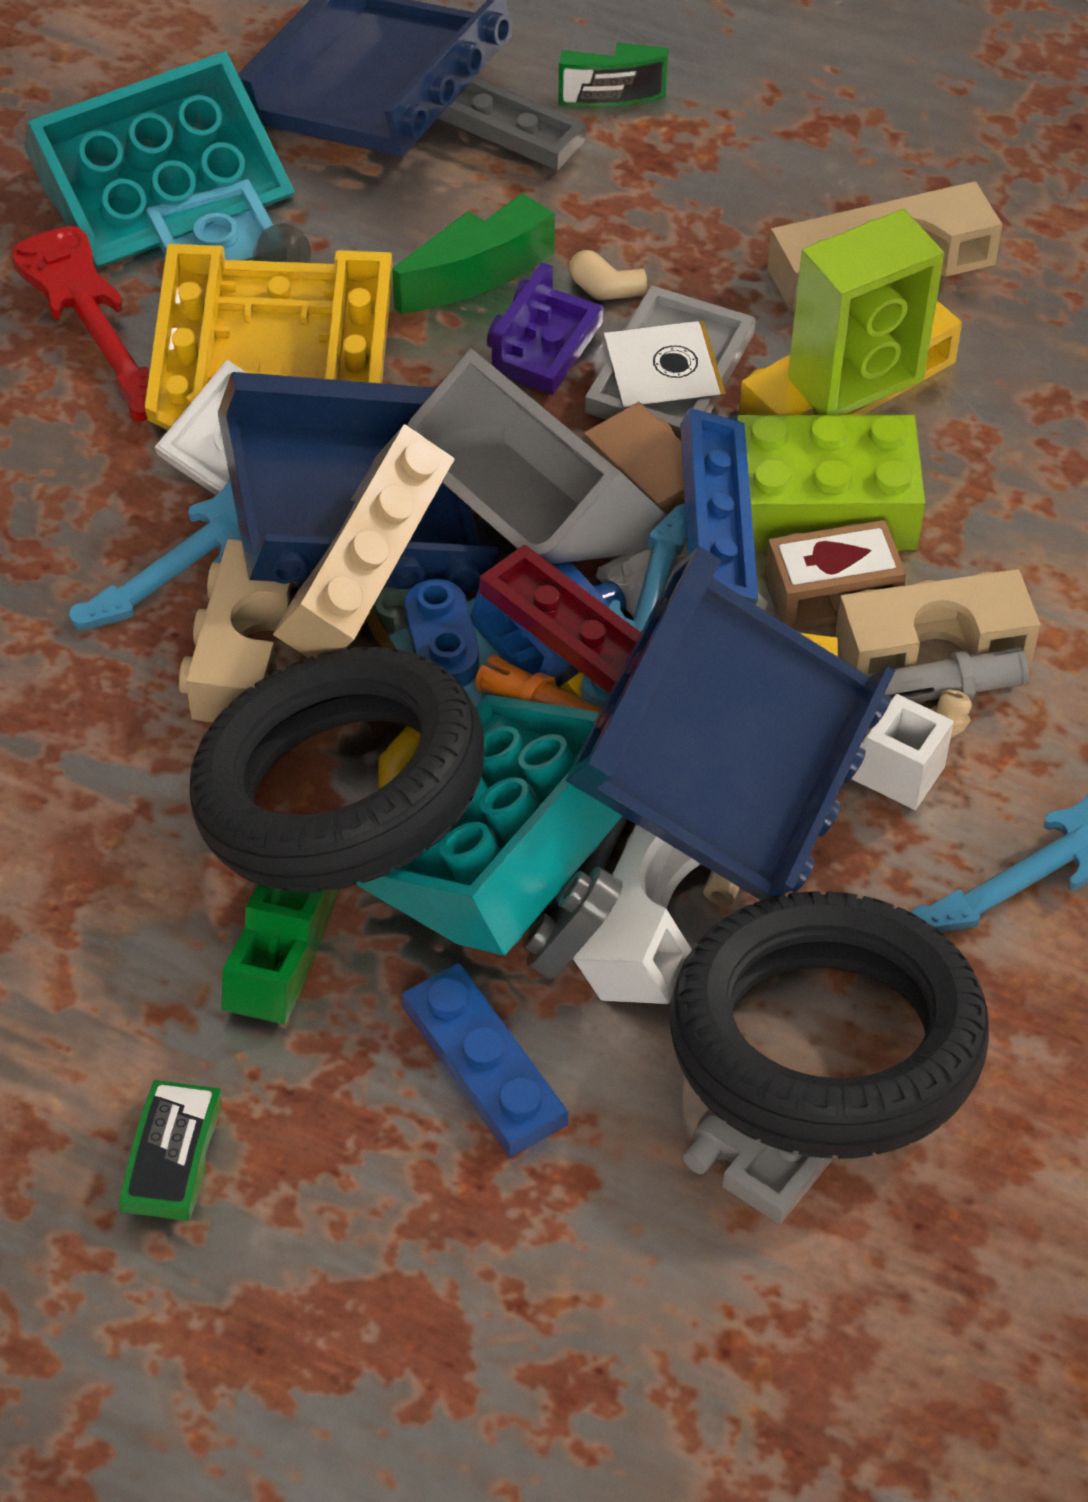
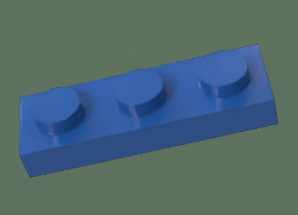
M460 963L402 993L403 1009L510 1158L568 1125L569 1111Z

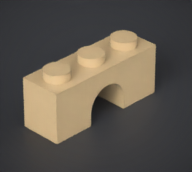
M227 539L221 563L213 562L211 564L207 582L208 598H210L207 609H198L194 622L193 641L196 648L193 657L185 656L181 664L179 690L180 693L188 694L192 720L214 722L218 715L225 708H228V705L249 687L255 688L254 684L277 671L274 642L247 637L260 631H275L294 599L293 594L297 593L303 583L296 582L283 584L275 581L249 580L242 541Z
M1014 569L1000 572H981L973 576L940 581L926 580L913 585L879 590L865 589L857 593L840 595L835 636L838 639L843 660L864 674L878 672L887 665L892 669L916 665L920 642L930 639L949 641L960 647L963 651H966L969 655H979L1021 647L1026 655L1028 664H1032L1040 622L1020 570Z

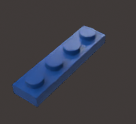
M689 408L680 423L688 555L701 546L721 559L713 578L756 605L759 599L745 424L740 421Z

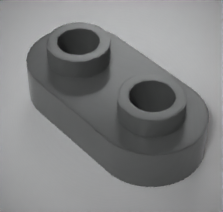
M596 867L588 875L581 871L577 872L564 889L558 903L560 908L552 917L543 913L526 935L523 948L530 951L526 965L547 979H554L606 920L620 895L623 885L622 881L600 867Z

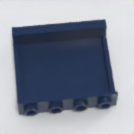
M310 0L238 73V76L263 126L403 157L512 37V23L507 12L505 0H487L476 12L414 0Z
M242 372L231 373L217 413L249 580L275 581L283 584L304 583L348 517L354 505L351 499L375 457L404 424L408 425L414 414L437 388ZM442 482L384 587L410 589L425 580L442 579L456 584L463 592L478 591L480 576L494 566L500 554L497 546H480L470 506Z
M699 546L677 564L670 574L565 781L759 900L781 896L789 891L795 893L804 885L813 870L815 859L809 855L817 838L822 837L831 828L839 814L841 805L835 799L843 782H848L855 775L864 760L866 750L860 747L867 730L877 725L890 704L891 698L885 692L895 670L887 665L870 677L714 579L713 576L721 559Z

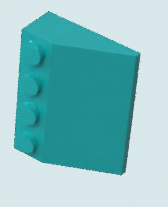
M227 51L29 120L27 123L24 149L46 195L66 225L78 227L87 235L92 249L93 265L96 270L161 246L159 235L157 232L155 233L154 227L146 213V208L160 204L179 205L188 201L192 195L219 187L231 186L249 179L263 207L290 198L295 193ZM243 194L165 215L162 218L172 238L175 239L193 232L195 222L204 215L223 213L233 217L249 211L250 206L247 199H244Z
M487 694L476 706L483 728L485 743L482 777L478 789L463 816L437 844L428 851L424 849V854L399 869L394 867L391 869V873L363 884L361 881H358L357 886L456 944L505 956L513 945L522 938L524 932L551 900L560 893L562 887L589 855L598 848L600 842L621 819L622 815L565 781L600 712Z

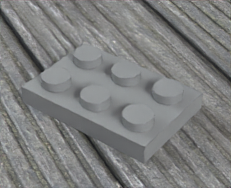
M651 285L625 330L704 320L725 388L755 333L756 317ZM610 356L585 396V413L605 420L628 408L623 407ZM720 395L644 404L643 406L656 418L664 419L672 428L675 436L681 440L680 423L689 408L711 413Z

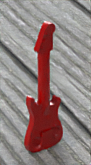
M75 226L59 227L33 235L16 244L12 252V265L15 271L26 282L44 294L49 301L52 318L59 320L61 318V311L64 308H74L118 376L117 387L129 404L130 417L135 421H146L145 402L149 369L145 366L138 367L98 305H107L118 313L122 311V298L114 287L98 275L93 265L92 249L85 232Z

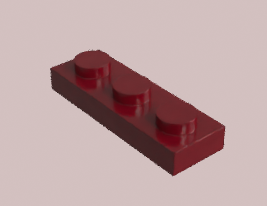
M525 544L480 576L479 594L608 694L610 693L641 633Z

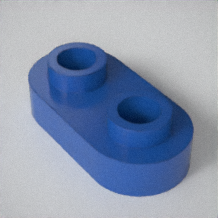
M430 579L416 584L410 589L405 598V621L413 653L437 663L464 687L475 679L479 670V645L465 594L456 584L447 580ZM450 649H454V650H455V651H453V652H443V651H448V650H450Z

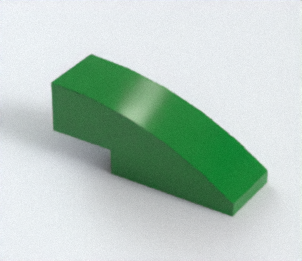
M523 193L519 194L485 221L472 212L467 211L392 268L394 309L401 314L441 307L490 291L527 273L555 253V213Z
M257 885L245 907V928L222 968L221 1010L286 1025L314 962L339 889L331 891L323 889L322 892H291Z

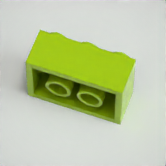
M904 208L878 219L869 220L863 225L828 239L819 240L801 250L788 378L819 415H845L924 381L945 252Z
M738 415L737 421L745 424L755 551H767L768 539L784 537L793 533H808L839 528L853 523L863 524L886 520L897 551H918L926 503L915 415Z

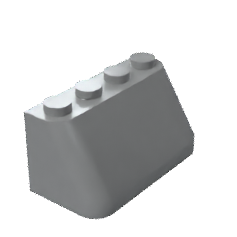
M470 348L414 414L407 425L455 458L442 481L449 489L517 549L525 544L550 564L640 553L648 548L647 541L650 532L667 516L618 469L472 348Z

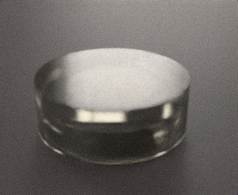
M280 223L268 227L259 235L254 244L253 257L254 261L309 263L311 247L306 235L299 228L290 224Z

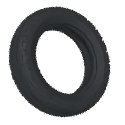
M357 647L351 648L350 651L348 649H340L318 654L316 659L313 656L285 666L286 670L284 671L279 669L254 684L255 688L249 687L228 705V708H225L208 728L196 751L190 772L191 809L202 838L215 856L239 876L259 885L282 891L322 892L323 889L331 891L356 886L358 881H361L363 884L391 873L392 868L399 869L424 854V849L428 851L437 844L463 816L478 789L484 765L485 743L481 720L473 701L462 685L447 670L427 658L408 651L393 648ZM387 721L406 725L421 734L416 752L402 771L385 786L355 803L332 811L310 815L279 814L264 810L254 804L258 786L270 768L292 748L321 732L350 723Z
M821 891L789 893L788 897L783 894L755 902L753 905L750 904L735 911L708 930L689 953L679 972L673 990L670 1009L672 1042L678 1062L694 1092L700 1096L701 1101L720 1119L727 1121L728 1125L754 1140L761 1139V1143L789 1153H793L795 1150L799 1151V1155L832 1159V1155H838V1159L872 1156V1152H875L877 1155L890 1152L928 1136L941 1127L940 1125L946 1123L964 1104L980 1077L989 1044V1017L981 985L968 960L943 933L917 915L900 907L895 909L893 904L863 896L861 899L857 898V894L826 891V894H821ZM804 968H834L873 978L900 994L917 1012L924 1027L925 1037L911 1056L884 1071L859 1077H821L789 1069L761 1054L741 1034L736 1025L733 1011L739 1000L750 988L769 977Z

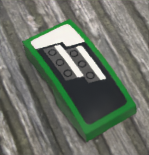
M617 42L614 56L562 50L558 63V105L582 107L619 106L665 97L668 82L669 48Z
M153 1080L130 1152L119 1200V1212L190 1221L206 1176V1151L221 1113V1088Z

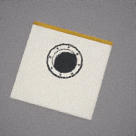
M704 320L604 333L623 407L632 406L637 402L644 405L726 394Z

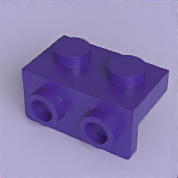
M540 263L529 280L523 279L519 283L514 294L513 303L505 314L497 315L490 325L487 334V346L492 350V366L512 381L554 395L603 323V306L553 289V266Z

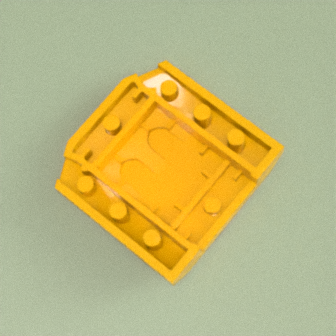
M167 244L145 402L148 421L169 430L226 360H229L246 373L382 383L392 282V252L336 250L335 264L226 260L224 246Z

